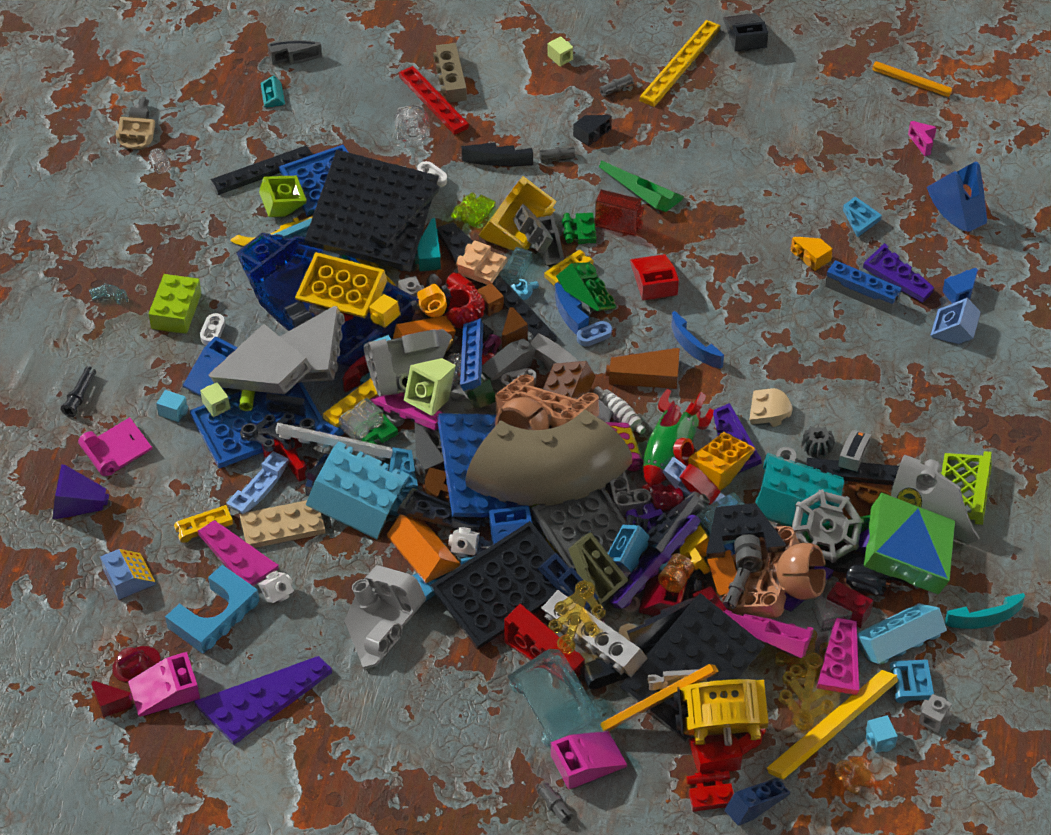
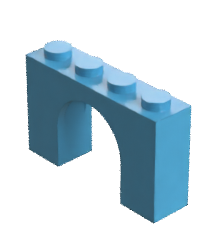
M221 565L208 577L210 589L229 603L221 614L210 618L199 617L179 603L165 616L167 628L202 654L211 649L217 640L226 635L230 628L237 622H240L245 614L254 609L259 602L258 589L224 565Z

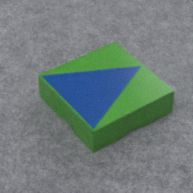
M881 493L871 507L870 538L866 546L864 567L890 577L900 578L914 586L939 595L950 580L955 520Z

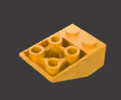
M723 432L691 455L688 465L692 464L697 467L721 491L732 482L755 451V448Z

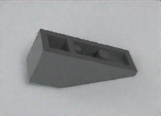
M524 338L512 342L482 365L481 374L491 382L501 378L505 373L531 367L536 348Z
M415 423V470L425 480L429 468L445 471L444 459L420 424Z

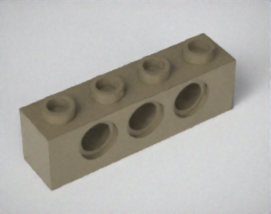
M456 43L436 45V52L433 53L434 62L438 63L436 64L437 74H440L438 75L439 85H443L441 86L442 96H445L448 103L467 101L466 84Z

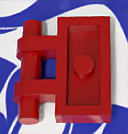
M713 770V773L702 774L698 772L692 776H686L687 785H696V788L689 789V798L693 812L726 808L734 795L732 783L723 784L722 780L730 779L729 771ZM714 781L715 783L714 786L704 787L703 785L705 782Z

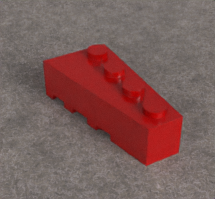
M519 604L504 619L505 643L567 686H570L581 675L580 669L585 664L583 656L570 647L523 605Z

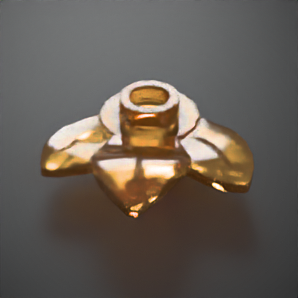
M853 757L849 761L840 760L835 766L836 776L843 781L845 789L854 795L859 794L860 786L870 787L876 784L873 773L868 770L870 762L865 758Z

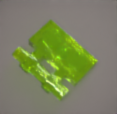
M471 192L462 199L461 204H457L454 207L451 217L456 219L458 216H461V221L476 228L494 209L496 202L483 195L476 199V194Z

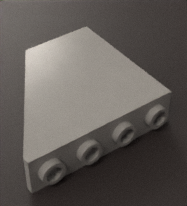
M333 306L280 336L305 356L312 367L297 383L334 380L335 372L338 370L337 356L340 355L339 341L342 340L341 327L344 324V315L337 306Z
M263 324L220 365L214 368L209 377L213 383L217 382L221 388L285 394L312 367L305 356Z

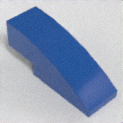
M558 282L555 283V300L559 313L567 326L577 335L579 329L589 326V316L582 311V302L567 293Z

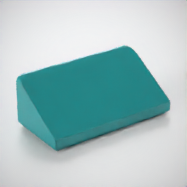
M273 75L260 83L264 107L285 105L280 80Z

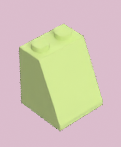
M443 358L410 365L404 401L429 415H434L449 400L456 365Z

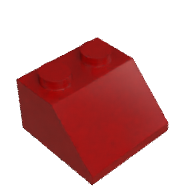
M731 734L732 745L725 746L724 735H708L704 738L705 744H696L695 738L688 739L697 772L707 774L713 773V770H720L721 772L741 770L742 753L737 738Z

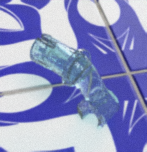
M106 282L104 285L89 289L92 301L103 296L114 295L117 304L120 305V297L125 298L126 302H128L125 290L111 284H106Z

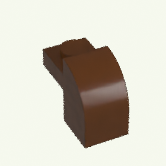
M429 468L425 477V493L450 503L446 472Z

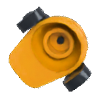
M436 284L418 291L419 305L415 300L411 302L416 314L429 319L446 314L449 311L450 299L452 298L447 286H442L443 292Z

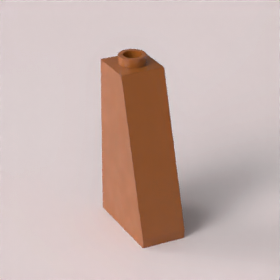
M680 348L611 357L610 365H606V376H609V384L677 389Z

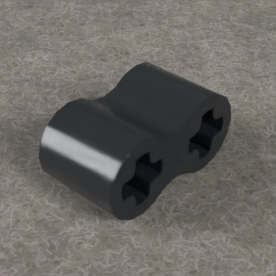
M302 301L283 308L284 314L293 328L313 318Z

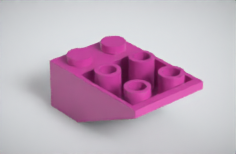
M187 652L167 657L128 681L139 717L200 699L198 685Z
M609 731L573 734L551 742V757L568 790L627 767V763Z

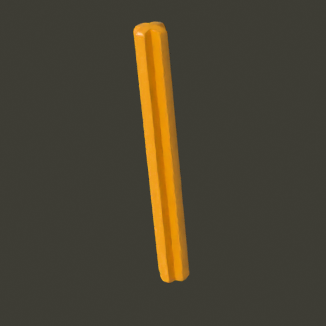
M875 61L872 70L945 97H949L952 93V88L878 61Z

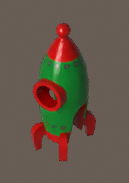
M666 389L658 402V409L663 412V415L656 424L644 453L643 470L647 484L642 489L650 492L652 485H658L667 480L663 470L673 457L684 465H688L689 457L694 453L692 442L697 428L700 430L707 429L714 410L709 408L707 414L704 417H700V409L706 397L704 393H699L696 401L689 404L683 415L680 412L681 407L675 405L674 400L672 403L668 401L671 390Z

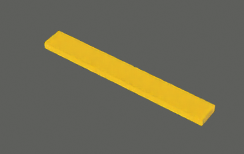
M705 20L641 94L639 101L655 107L720 31L721 25Z
M884 670L877 673L859 689L857 695L850 696L767 767L768 773L784 780L899 681L897 675Z

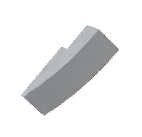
M539 333L530 342L536 348L534 358L544 362V368L551 370L555 363L578 361L560 345Z

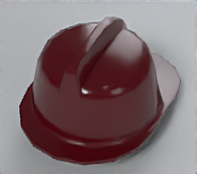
M150 646L127 647L119 652L112 666L114 677L123 682L130 681L159 663V652Z

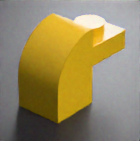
M698 526L694 533L684 539L685 542L680 547V554L686 562L690 563V567L693 566L696 570L700 568L705 575L711 571L704 559L709 536L701 526Z

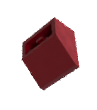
M667 570L649 579L645 585L639 613L657 616L661 614V610L683 602L687 590L688 574Z

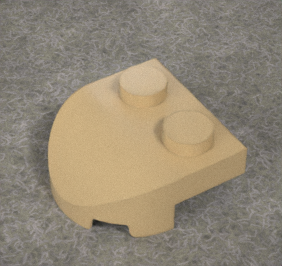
M120 117L116 137L121 146L127 149H142L150 145L153 139L155 120Z
M779 389L753 391L749 420L751 424L770 422L772 427L782 424L781 421L791 416L792 404L787 395Z

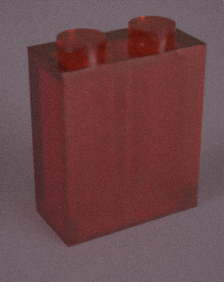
M601 189L595 201V227L636 236L638 230H641L643 227V220L641 219L644 213L642 199Z

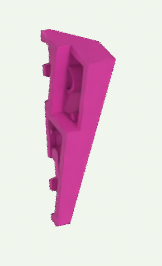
M723 611L757 639L800 658L805 656L814 628L807 627V629L797 627L793 623L786 624L773 619L748 614L740 616L732 614V611Z

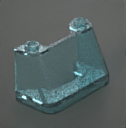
M558 649L546 650L507 676L510 680V688L513 692L524 695L544 730L542 731L543 736H541V740L547 748L551 749V742L568 735L581 734L602 721L597 709L567 659Z

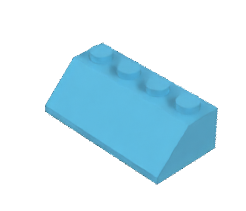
M919 603L858 632L857 646L868 661L884 664L893 656L905 654L907 649L920 647L924 644V641L940 637V634L947 631L939 607Z

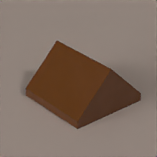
M512 307L509 308L502 332V349L510 343L523 338L528 341V324Z

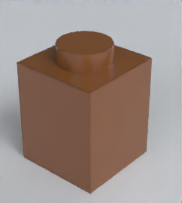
M492 283L477 290L482 295V298H484V312L488 316L504 309V296Z

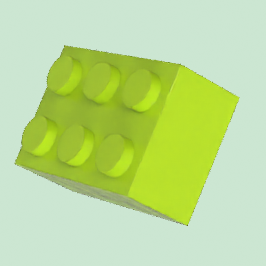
M163 275L148 314L151 329L187 334L202 294L198 278Z

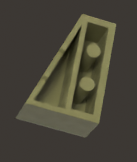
M591 532L580 538L568 549L577 573L599 597L590 606L591 609L601 605L628 581L627 577Z

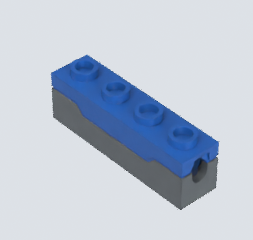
M836 260L827 271L825 283L827 288L889 314H892L899 304L902 289Z

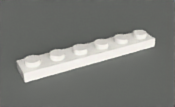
M277 423L276 434H279V437L284 439H291V437L299 438V442L308 444L310 441L317 442L318 446L328 448L329 445L335 446L340 441L347 445L346 449L349 446L353 447L355 454L361 451L364 453V456L372 454L374 458L380 460L391 459L393 452L391 447Z

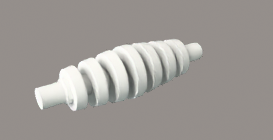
M599 386L594 389L593 392L599 396V400L613 411L611 417L619 423H628L632 431L636 430L640 434L645 432L646 428L641 425V418L637 416L626 401H623V399L617 397L608 389L603 391Z

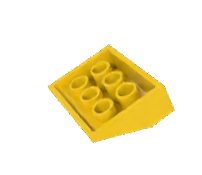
M315 252L295 296V300L328 309L337 306L340 312L365 318L370 312L369 306L381 297L387 283L385 271Z

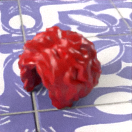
M456 284L447 287L451 292L452 298L450 299L449 311L444 315L447 316V319L454 328L463 329V324L483 317L485 309L484 298H482V295L475 286Z

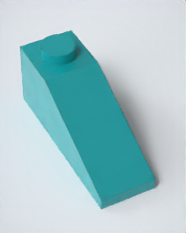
M435 218L430 220L420 239L415 256V264H419V271L441 269Z

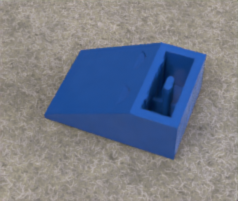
M215 336L202 350L183 387L201 396L200 390L214 384L209 374L238 347Z
M529 506L489 510V525L493 544L529 521L532 523Z

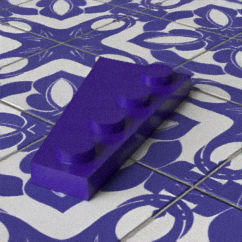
M885 243L863 263L864 269L886 282L901 287L903 292L922 303L934 291V287L919 273L915 274L911 270L912 267L908 263L904 264L899 259L900 256L895 252L892 253L888 249L889 246Z
M730 403L714 409L713 417L717 436L725 432L754 447ZM756 448L738 473L762 464V459Z

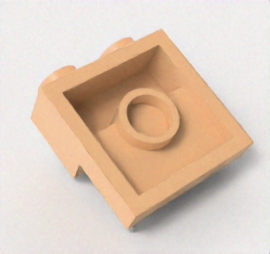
M474 240L472 244H467L464 256L460 255L458 257L456 265L458 266V273L488 285L494 282L505 266L507 257L492 252L491 246Z

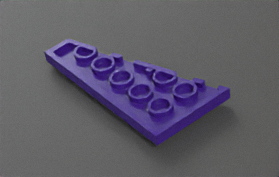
M689 515L661 554L647 548L639 559L640 566L628 575L630 578L629 582H626L618 589L609 603L618 609L628 607L632 602L633 596L636 593H640L645 588V583L657 575L658 568L671 559V554L674 550L679 549L684 544V539L697 530V525L701 520L696 515Z
M316 656L198 699L194 703L206 718L235 745L332 674V668L323 659Z

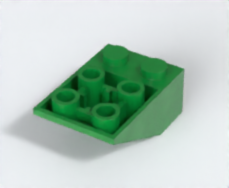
M590 262L571 263L556 275L567 293L596 311L617 308L614 298L608 293L605 283L598 277L596 268Z

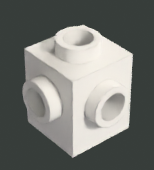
M459 527V530H455L453 535L450 534L448 546H451V552L456 553V556L459 557L475 555L478 551L480 533L471 532L470 528Z
M277 571L266 576L267 579L258 584L266 601L271 603L286 600L290 597L289 594L294 591L292 588L293 581L290 576Z

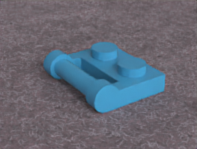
M928 660L894 661L890 663L891 672L897 675L899 680L895 684L897 692L895 693L896 702L929 700L932 694H934ZM907 670L910 691L904 690L901 671Z

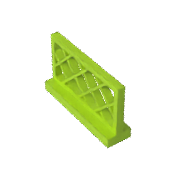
M984 451L983 456L945 453L941 475L947 477L953 474L957 477L952 481L953 483L962 482L965 485L961 489L964 505H968L972 509L971 513L967 512L969 519L975 520V524L983 525L992 468V452ZM948 460H957L959 463L951 467L948 464ZM970 462H979V465L975 466L974 468H971L967 464ZM964 467L967 472L960 475L957 470ZM973 475L976 480L969 484L965 479ZM970 490L974 495L967 499L963 493Z

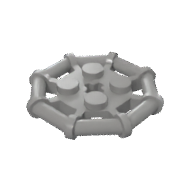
M822 489L809 498L796 503L792 528L800 543H808L802 531H807L809 537L813 540L812 544L829 547V552L822 550L824 559L834 563L837 559L859 548L858 542L864 519L860 518L849 501L850 498L848 496L835 495L824 492ZM826 500L840 504V506L835 507L832 505L826 504ZM820 501L821 506H819V508L814 510L808 508L812 504ZM843 507L846 509L852 520H848L847 517H844L842 511ZM804 512L808 515L807 525L800 526ZM826 521H829L833 528L826 530L822 523L825 524ZM853 525L852 537L850 538L847 536L848 526ZM841 541L847 543V545L835 551L834 545Z

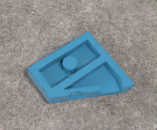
M857 197L843 205V212L857 237L881 221L882 215Z

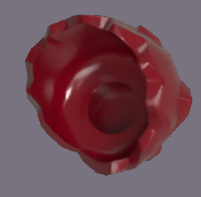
M659 483L650 487L651 503H653L657 510L661 509L662 512H668L683 501L682 490L675 488L671 484L664 486Z

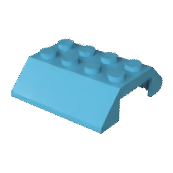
M339 441L333 447L316 478L306 506L377 539L400 491L404 489L410 474L402 471L399 475L400 470L397 468L391 473L387 471L389 464L384 463L381 466L382 461L370 455H366L363 458L364 453L361 451L355 456L352 454L353 447L349 446L346 449L347 445Z

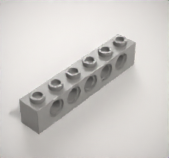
M557 590L542 607L546 614L545 619L552 625L558 624V628L566 635L568 633L572 634L571 637L580 645L583 642L586 645V649L592 654L597 652L603 662L606 664L612 663L613 668L621 675L626 673L632 677L647 660V657L639 647Z

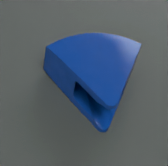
M977 161L957 172L954 171L927 187L929 195L938 211L955 227L969 232L987 223L981 168ZM964 184L971 188V196L965 191Z

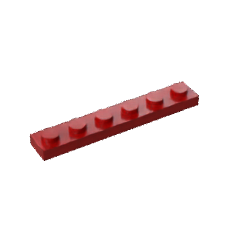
M414 66L399 72V78L454 135L469 129V123Z

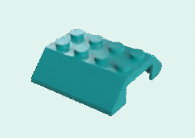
M767 453L763 465L765 473L761 491L755 503L769 521L792 527L797 502L809 498L822 489L824 492L841 496L844 479L841 476L832 475L828 472L823 473L819 469H814L798 462L795 463L792 460L786 461L783 457ZM826 500V504L832 505L835 507H839L840 505L838 503ZM820 501L812 504L808 508H810L811 510L819 508V506H821ZM804 512L800 526L807 525L808 515Z

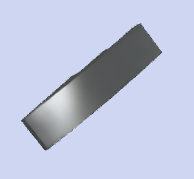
M522 204L513 220L519 232L525 234L527 240L535 245L537 251L544 254L553 238L540 220Z

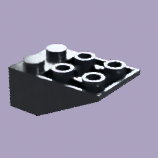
M756 13L723 17L734 52L767 48L769 32L765 21Z

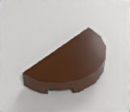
M856 483L855 487L857 499L869 507H872L881 493L889 496L892 493Z

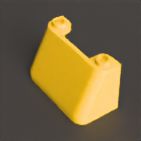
M522 176L481 231L479 237L518 253H521V251L526 252L531 243H529L525 234L519 232L513 220L514 216L522 204L537 218L551 216L555 211L553 207L557 201Z

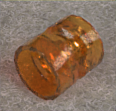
M673 554L659 574L658 581L666 590L678 593L694 572L695 566L686 556Z

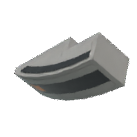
M852 430L840 454L838 466L858 471L872 435Z

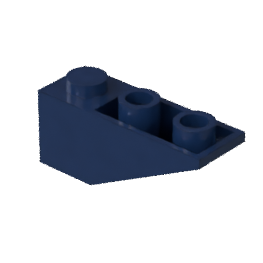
M774 778L735 792L724 811L739 826L754 820L790 795L791 792L778 778Z

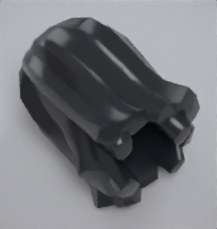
M853 565L847 571L846 584L853 590L882 596L886 591V587L883 586H886L888 575L862 565Z

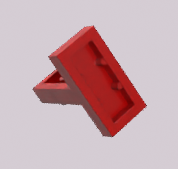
M292 437L295 447L291 450L284 449L283 443L274 439L275 449L273 451L289 459L287 465L299 482L305 480L307 467L303 460H299L296 449L302 447V443L298 441L299 438ZM263 447L264 458L266 459L271 452L265 451Z

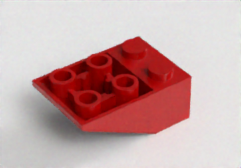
M665 254L630 259L642 300L678 295L679 279L675 267Z

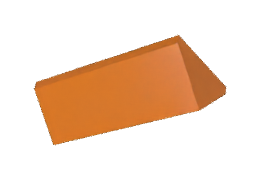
M400 514L387 533L389 540L425 583L461 566V563L424 520Z

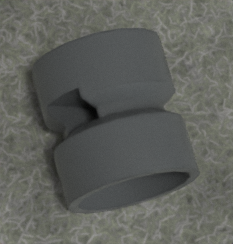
M749 534L738 537L734 542L737 569L742 568L743 572L745 568L750 573L759 571L763 565L760 539Z

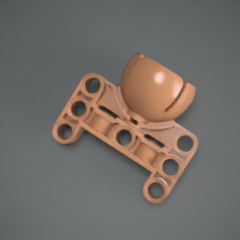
M531 375L519 376L495 395L497 413L495 425L501 420L506 424L521 429L546 430L549 429V425L555 428L568 423L584 409L596 417L599 416V396L597 394L586 393L578 399L536 388L534 386V377Z
M774 527L785 542L786 550L767 553L764 538L760 537L762 568L757 572L750 573L744 586V594L740 595L736 608L731 609L732 605H730V608L726 607V609L732 611V614L740 616L748 614L768 619L777 618L784 611L785 592L801 600L814 599L820 596L825 586L826 571L824 569H809V566L825 565L824 555L820 547L812 543H800L792 527ZM727 594L723 596L722 603L725 601Z

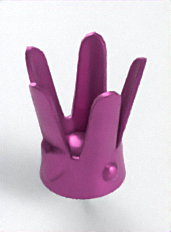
M489 335L487 341L483 343L485 347L482 353L486 355L492 349L491 353L495 355L497 348L502 343L501 339L497 335Z

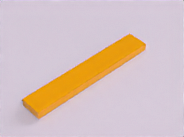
M708 664L601 722L600 726L603 731H610L673 697V693H678L677 687L681 689L687 685L699 683L719 671L715 665Z

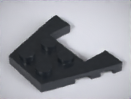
M756 503L721 506L715 509L706 558L725 557L723 541L736 540L742 535L749 534L758 538L763 537L767 553L785 551L786 544Z

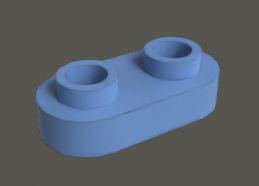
M600 321L581 328L577 332V342L582 346H591L610 338L612 326L608 322Z

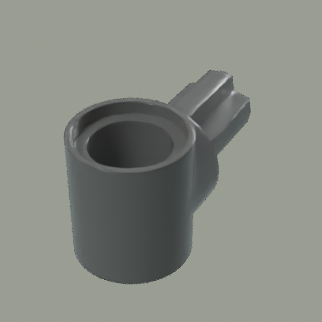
M146 97L140 98L138 104L130 108L129 117L149 119V109L147 108L149 100Z

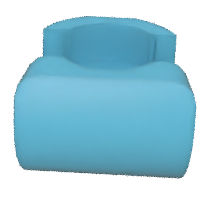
M519 279L520 283L517 285L513 284L511 288L522 300H526L532 295L533 289L539 287L537 281L529 283L525 279Z

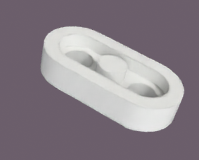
M425 161L417 166L419 171L438 175V186L443 187L446 185V173L433 163Z
M214 313L206 318L200 332L201 342L204 345H207L215 336L221 337L225 327L224 317L221 314Z

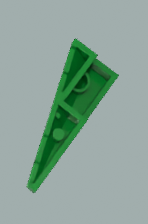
M601 160L599 167L656 209L667 212L683 200L684 196L670 191L667 188Z

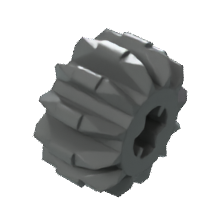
M817 425L816 428L810 426L809 430H805L801 443L804 446V452H809L810 456L815 454L819 458L821 454L826 457L828 452H832L835 439L832 431H827L826 427L820 428Z

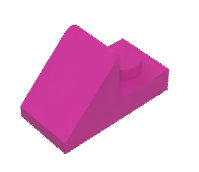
M911 121L908 135L924 156L931 155L937 128Z

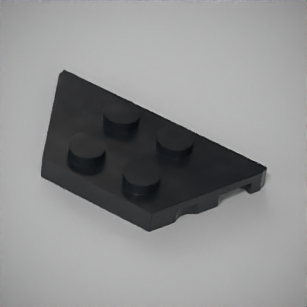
M693 494L657 518L658 523L647 532L650 536L647 546L649 549L657 551L659 554L663 552L700 501L696 494Z

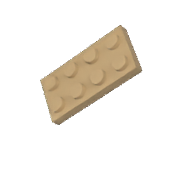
M306 500L240 514L245 542L257 548L325 534L322 515L320 512L306 506Z

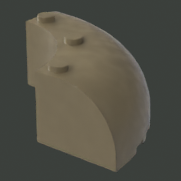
M585 409L568 423L546 430L521 429L500 420L473 456L466 474V486L487 497L489 495L498 498L502 502H516L518 505L533 506V504L556 505L563 503V501L586 497L590 492L604 488L607 483L618 478L632 464V454L625 441L612 427Z

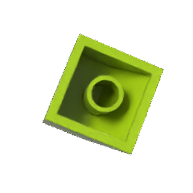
M297 175L263 177L259 193L268 217H285L306 204L307 200Z

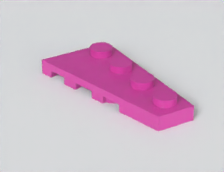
M405 392L382 397L376 396L371 399V406L378 407L379 405L384 407L386 412L391 413L395 411L400 413V417L404 419L413 418L417 424L433 430L439 429L437 416L442 412L438 410L434 415H429L404 401Z
M215 520L198 530V535L221 562L252 586L266 578L268 574L279 569L278 564Z
M836 618L817 689L853 695L858 694L857 621Z

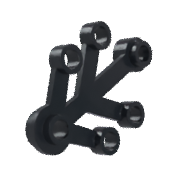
M286 413L276 422L274 415H266L256 425L251 423L245 424L241 428L240 436L243 440L257 441L263 445L265 451L271 452L275 449L274 440L263 437L264 435H269L283 443L284 449L291 450L295 447L294 439L292 437L291 439L279 437V434H276L277 423L294 424L295 416L293 413ZM312 418L302 419L299 425H294L295 427L316 430L315 421Z

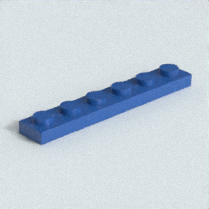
M481 318L463 324L460 386L463 391L475 389L481 385L483 323Z

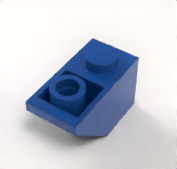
M977 268L966 270L945 279L942 292L952 304L966 298L970 300L978 272Z

